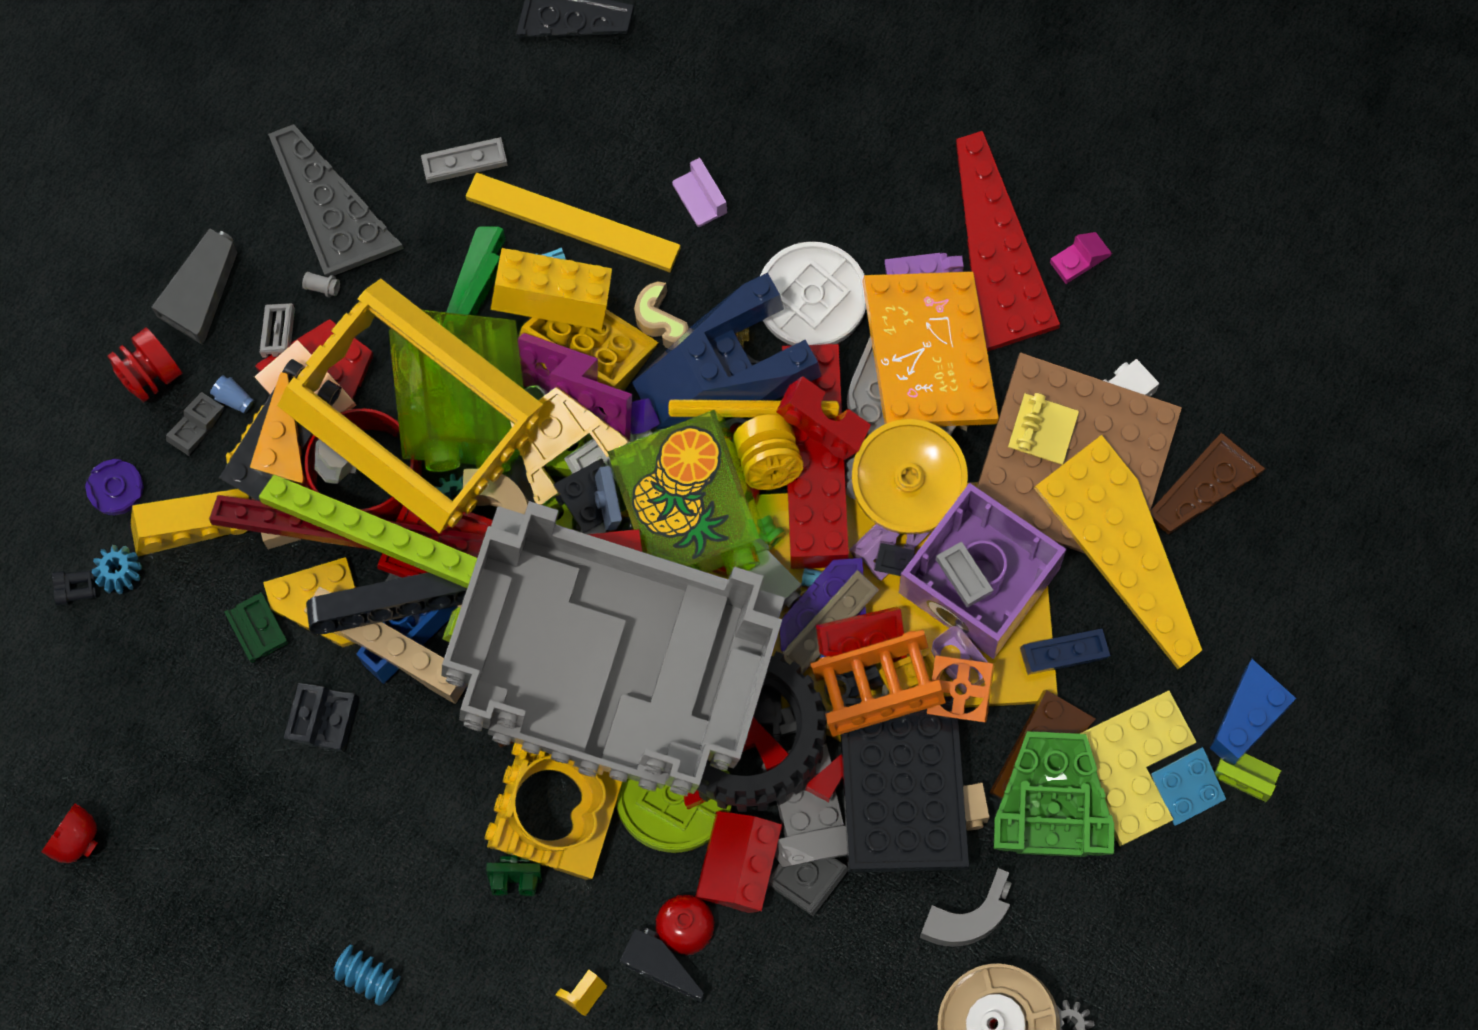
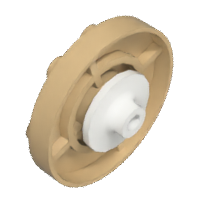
M988 964L966 972L949 988L940 1006L938 1030H1060V1018L1053 996L1038 978L1015 966ZM998 1021V1027L995 1029V1023Z

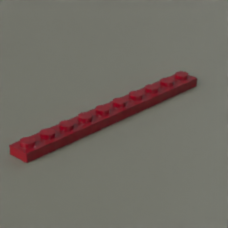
M217 495L209 517L211 525L374 550L265 505L261 501ZM388 521L478 558L485 535L452 530H443L441 533H438L432 527Z

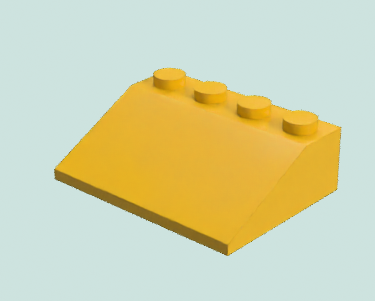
M607 309L602 330L532 317L522 326L519 334L520 337L523 333L598 358L597 382L622 391L627 388L659 343ZM517 341V345H516V348H515V350H516L517 352H518V341ZM541 363L542 367L547 370L545 364Z

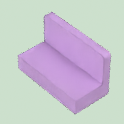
M698 158L690 162L691 172L673 181V187L697 227H701L726 214L727 203L702 160Z

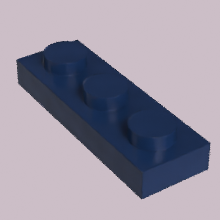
M1103 629L1028 643L1020 647L1027 675L1110 657Z

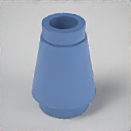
M224 375L216 381L210 391V394L215 397L214 400L244 414L254 402L231 377L226 378Z

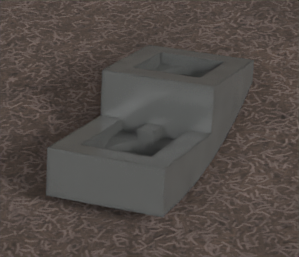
M201 392L184 409V417L166 435V441L189 456L214 426L223 412L224 406Z

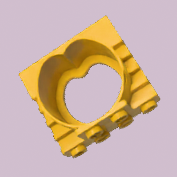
M514 743L512 754L516 756L513 765L508 766L504 774L503 783L507 785L503 795H498L494 806V811L498 813L495 823L490 822L485 834V839L489 840L487 847L552 867L554 870L585 880L593 879L622 781L610 778V773L606 771L602 775L596 774L595 777L583 775L578 772L579 768L573 766L574 761L569 760L568 764L551 759L552 754L540 751L539 754L529 753L521 749V744ZM544 770L558 771L567 775L577 784L581 792V801L571 812L573 824L571 832L566 837L554 841L541 840L530 835L521 825L515 806L516 795L521 784L532 774Z

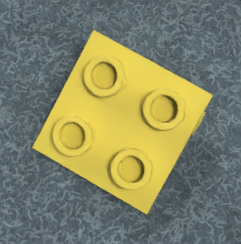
M1024 393L1008 447L1063 465L1079 411L1045 400L1046 396L1035 393L1034 396Z

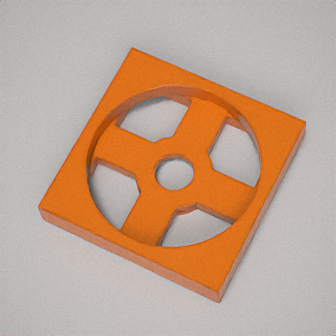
M935 655L932 682L939 680L943 693H950L954 699L952 712L945 710L941 705L928 708L927 714L986 723L995 664ZM953 664L958 665L956 679L952 682L940 680L941 672ZM971 667H975L981 673L985 686L973 685L969 680ZM960 683L965 684L967 687V691L963 695H959L956 692V686ZM970 697L983 698L981 704L974 711L967 714L964 713L966 700Z

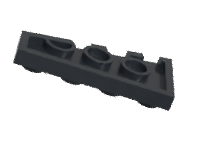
M525 0L516 35L517 37L628 34L634 5L611 0Z

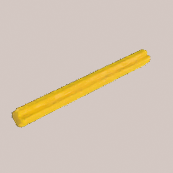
M670 400L668 403V413L671 417H758L763 415H779L776 411L781 401ZM837 401L821 402L822 411L827 418H835L839 415V403Z

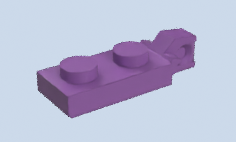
M947 253L885 259L886 275L963 272L964 267L962 256L947 257Z

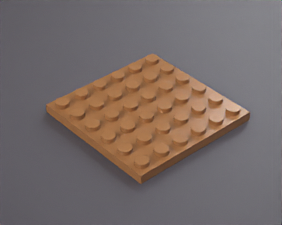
M1020 353L976 488L1059 545L1085 553L1034 489L1037 484L1062 465L1008 447L1024 393L1032 396L1035 393L1046 396L1045 400L1079 411L1063 464L1102 435L1138 479L1149 511L1151 510L1182 407Z

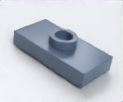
M610 466L600 467L595 475L598 490L595 492L596 506L602 510L606 531L616 530L622 521L612 469Z

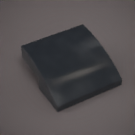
M298 683L284 739L318 748L345 752L359 696L353 693L328 690L323 686Z

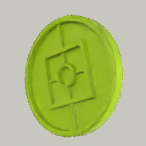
M628 778L626 782H622L616 800L619 817L627 831L635 839L652 849L671 853L690 851L708 843L716 811L730 813L732 805H727V809L717 806V801L711 799L688 810L684 803V796L671 792L670 786L664 785L662 789L656 788V791H650L639 787L638 781Z

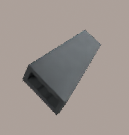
M212 229L207 231L152 306L154 313L159 319L200 344H203L206 340L237 255L233 238L223 231L217 233Z

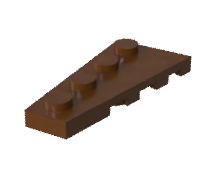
M1043 690L989 793L1001 800L1003 799L1027 731L1080 734L1087 730L1095 721V718L1048 690Z

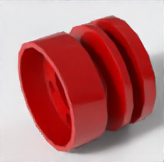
M147 327L131 338L136 348L135 352L132 353L123 345L119 347L125 357L124 360L121 361L114 352L107 356L119 380L130 393L137 396L143 403L149 399L143 389L145 385L154 394L158 392L153 379L158 377L168 385L182 374L175 361Z

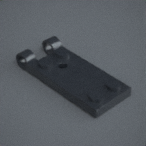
M291 359L282 372L288 374L290 382L294 377L297 379L306 366ZM327 380L320 388L318 396L333 406L342 388ZM274 390L219 477L257 501H260L259 495L273 475L252 469L250 465ZM297 422L298 443L301 448V454H303L313 434Z

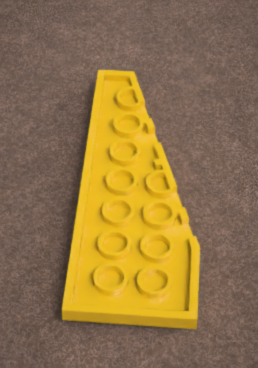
M1101 435L1037 484L1034 489L1175 667L1179 669L1200 653L1202 648L1138 479Z

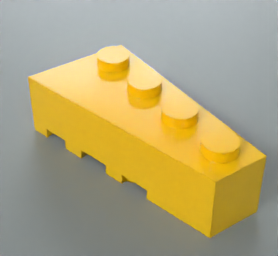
M239 489L132 505L131 530L137 556L228 534L239 535L247 532V530L211 525L209 517L217 495L249 499V495Z

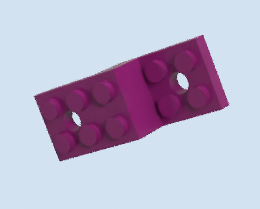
M523 333L518 338V384L526 387L538 385L548 392L559 387L630 441L632 394L597 382L598 358ZM541 363L545 364L547 370L542 367ZM599 407L603 408L605 414L600 411Z

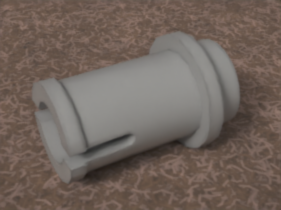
M306 272L302 287L306 290L325 293L326 297H331L338 294L340 281L332 275L325 277Z

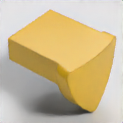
M588 970L571 994L560 988L555 996L586 1016L607 985L596 974Z

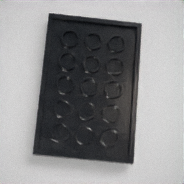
M946 696L944 697L946 703L941 704V706L945 710L952 712L954 698ZM842 698L845 707L861 702V698ZM927 709L840 734L848 872L968 870L969 859L958 719L927 714Z

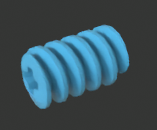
M350 944L335 964L333 970L335 972V980L342 981L345 979V986L352 987L355 985V992L361 994L365 991V998L371 1000L375 997L376 1005H383L394 992L401 976L393 980L394 970L392 968L383 974L382 962L373 968L372 962L374 957L372 956L363 962L362 956L364 951L362 950L353 956L352 950L354 945Z

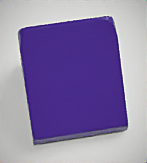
M649 398L632 402V435L644 433L660 424Z

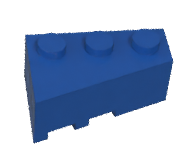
M1251 659L1244 670L1210 749L1223 761L1235 766L1289 709L1296 698Z

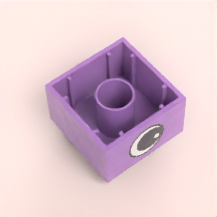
M969 483L901 573L899 594L948 628L956 626L962 629L975 647L994 659L1060 570L1066 549ZM961 541L993 589L991 595L968 608L936 561L937 555Z

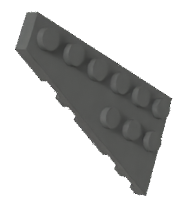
M294 124L268 134L325 277L335 276L404 249L400 241L387 230L382 221L378 220L363 200L333 170L327 160H324Z

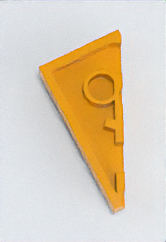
M280 372L250 468L304 484L305 475L303 474L301 463L302 454L298 443L297 422L277 406L286 386L289 384L288 374Z

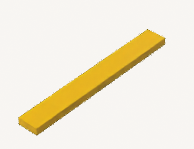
M479 173L475 174L466 194V200L667 272H671L681 249L680 245Z

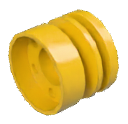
M780 415L755 417L743 423L733 435L734 446L737 456L741 461L745 482L750 487L757 490L780 488L794 481L802 472L803 461L799 454V448L796 445L792 425L786 422L784 417Z

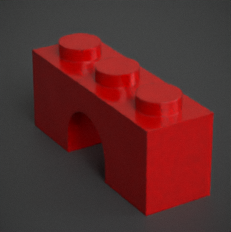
M802 376L789 385L776 412L784 417L786 422L804 431L810 439L828 448L834 456L845 460L857 453L871 424L850 409L836 416L834 420L827 418L821 407V402L826 392Z

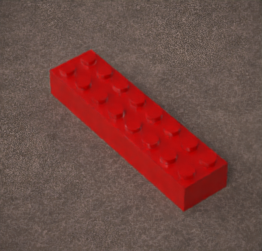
M809 345L818 361L821 377L811 382L826 392L822 401H837L839 403L840 415L842 407L839 345ZM782 346V351L791 346ZM792 425L796 445L799 448V454L803 461V470L799 477L787 484L791 569L826 568L832 560L849 558L844 460L834 456L828 448L810 439L804 431Z

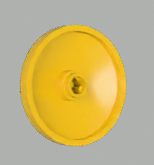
M917 419L892 421L874 430L863 441L859 451L856 453L852 467V488L862 511L878 526L894 533L906 535L921 534L935 529L967 487L968 481L966 461L956 441L940 427Z

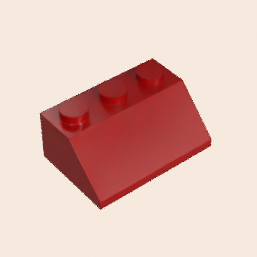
M716 811L695 897L747 913L762 911L782 824L755 816Z

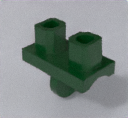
M511 854V856H500V863H487L486 872L492 895H507L508 883H519L520 895L535 896L538 883H542L541 865L530 864V860H525Z

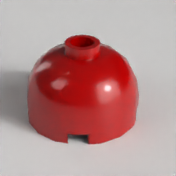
M74 803L41 852L60 863L75 862L82 855L89 857L98 843L93 840L97 827L92 815Z
M677 895L668 899L659 909L656 917V933L659 934V940L663 941L671 952L692 955L703 950L712 939L714 917L709 906L700 898L692 895Z

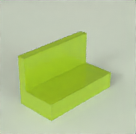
M1245 754L1235 766L1220 759L1214 773L1218 780L1267 802L1275 789V783L1281 770Z

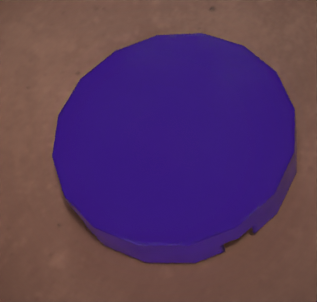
M119 459L103 461L94 467L85 486L87 497L94 508L103 514L114 516L125 514L132 509V505H137L142 498L144 490L142 477L135 466Z

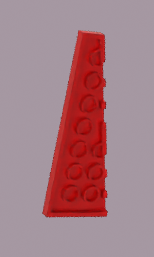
M983 131L958 138L956 140L962 185L970 268L974 274L988 352L1058 329L1060 323Z

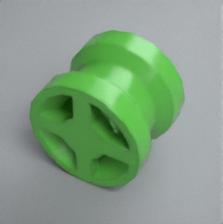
M768 515L752 528L749 536L751 538L755 536L769 551L784 537L785 530L782 527H777L774 524V519Z

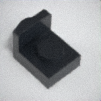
M880 541L874 571L901 576L903 570L915 556L913 545L907 544V546Z

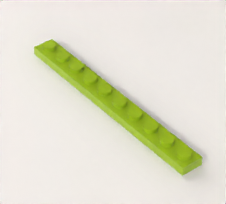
M277 475L272 476L259 495L261 503L468 588L477 561L476 557Z

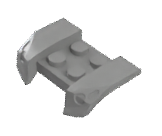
M826 743L823 747L821 763H817L813 778L831 763ZM764 763L760 768L759 774L767 772ZM806 779L802 784V791L797 795L791 792L786 796V802L778 806L785 838L778 839L775 857L782 867L847 855L846 825L844 826L836 791L828 803L805 790L806 785L810 781Z

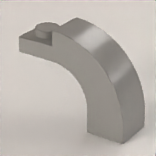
M997 869L986 900L978 909L970 913L954 914L932 906L920 938L938 945L955 947L969 945L988 936L1001 923L1010 905L999 900V898L1006 899L1011 882L1006 881L1009 872Z

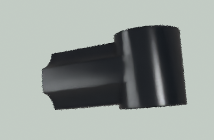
M876 666L864 667L871 691L882 687L883 683ZM853 671L843 675H836L838 685L846 691L842 698H856L860 696ZM825 684V700L832 706Z

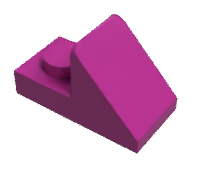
M1096 232L1080 234L1075 237L1073 245L1052 257L1050 263L1065 284L1110 257L1112 253Z

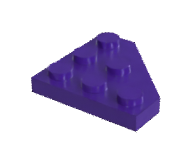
M862 558L832 560L782 618L780 626L781 651L787 648L857 570L863 575ZM866 605L856 616L866 614Z

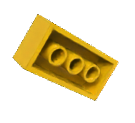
M502 248L491 310L602 330L612 268Z

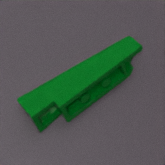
M478 227L476 229L445 314L442 326L461 341H463L496 281L500 260L498 253L506 240L504 230L500 227Z

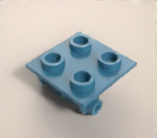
M1203 747L1151 774L1161 798L1173 818L1174 826L1226 800Z

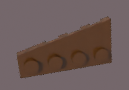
M1220 433L1151 509L1152 519L1156 525L1169 535L1262 474L1265 468L1224 434Z

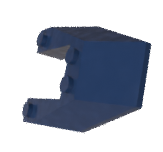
M768 272L743 284L691 326L632 382L640 399H650L660 421V424L655 426L657 430L729 418L671 417L668 413V403L670 400H775L785 395L789 385L802 376L809 381L821 377L818 361L806 340L753 366L735 335L736 333L784 310L780 293Z

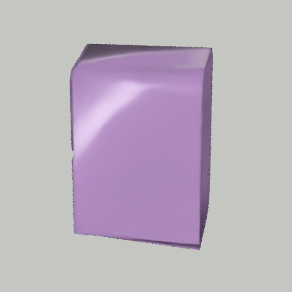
M950 627L933 641L931 652L934 658L935 655L940 656V652L945 646L953 645L960 650V659L988 663L959 627ZM955 664L944 669L952 681L957 678L958 665ZM971 667L979 675V680L973 685L979 686L985 682L983 676L975 667ZM962 683L958 684L957 687L965 694L967 687Z

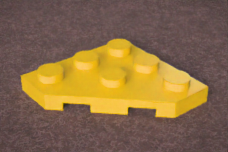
M346 557L263 582L272 612L296 622L309 630L308 616L304 609L306 608V602L313 597L319 586L330 593L356 588ZM334 633L321 634V636L341 647L356 644Z

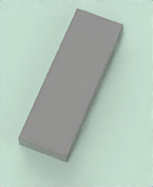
M501 137L421 155L427 183L508 166Z

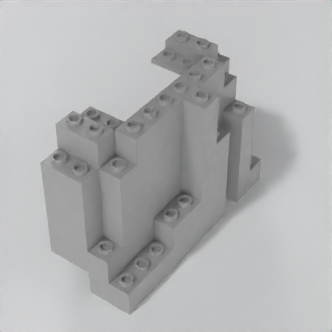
M531 501L528 503L525 515L498 506L492 525L487 528L442 663L441 676L446 677L447 683L463 687L464 683L468 684L459 720L464 721V726L476 731H481L482 727L489 729L488 734L493 736V741L504 745H510V742L521 744V749L529 753L539 754L540 751L552 754L551 759L568 764L569 760L574 761L573 766L579 768L578 772L586 776L595 777L596 774L602 775L606 771L610 773L609 777L622 782H626L627 778L639 782V787L650 791H656V788L662 789L664 785L671 787V792L682 796H688V792L695 793L700 785L707 760L711 761L710 766L720 770H728V767L734 768L741 758L782 619H779L785 597L760 590L763 575L734 567L729 578L725 579L556 525L558 510Z

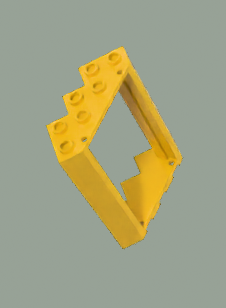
M379 279L363 291L358 298L360 302L353 307L349 314L346 313L332 330L334 334L327 339L323 347L320 345L305 364L308 366L301 371L297 379L294 377L289 382L277 406L438 533H441L448 526L453 528L460 521L464 512L467 515L472 512L478 503V500L475 499L476 496L485 490L490 480L494 483L504 471L501 467L502 464L509 460L515 449L521 450L530 438L527 435L528 431H531L540 420L538 413L543 404L389 284ZM375 316L514 424L453 501L314 393L320 388L328 369L345 357L354 337L368 328Z

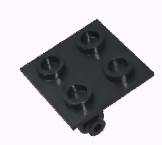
M602 458L553 484L558 492V495L555 496L556 501L560 506L566 505L583 533L604 522L602 510L597 508L595 502V492L598 491L595 475L600 467L606 466ZM613 477L620 512H623L632 507V505Z

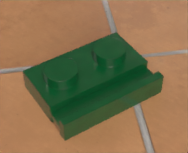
M262 592L236 605L235 608L224 611L251 663L255 662L259 657H264L289 644Z

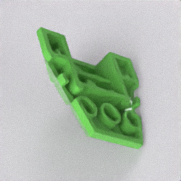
M1027 731L999 810L994 819V849L1013 851L1018 854L1075 857L1114 854V821L1106 804V795L1104 789L1101 788L1096 772V763L1086 734Z

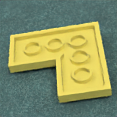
M1167 691L1080 733L1087 735L1096 763V772L1101 788L1104 789L1106 795V804L1114 821V836L1119 846L1137 839L1173 820L1146 767L1194 745L1196 740L1170 691Z

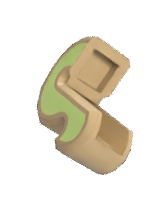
M655 282L647 285L637 297L634 307L638 328L646 335L652 337L662 336L663 345L669 348L688 330V324L658 309L666 296L667 285L663 282Z

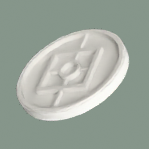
M822 242L794 244L778 252L762 270L761 275L768 272L780 293L784 310L764 319L763 322L777 338L793 346L803 340H806L808 345L838 344L849 337L863 320L866 312L862 283L864 273L859 264L848 253L836 246Z

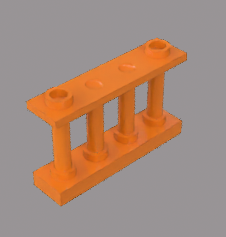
M924 630L909 631L894 639L833 657L825 656L817 662L810 663L816 682L825 679L833 707L832 712L825 714L832 737L946 703L940 681L932 682L929 680L920 651L929 648ZM909 654L918 685L902 690L892 659ZM881 662L890 693L875 699L872 696L864 667ZM853 671L861 702L845 707L836 675Z

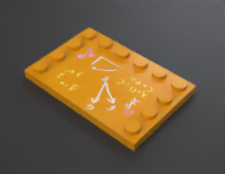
M973 272L864 275L862 283L884 424L902 419L922 420L938 427L997 424L999 417Z

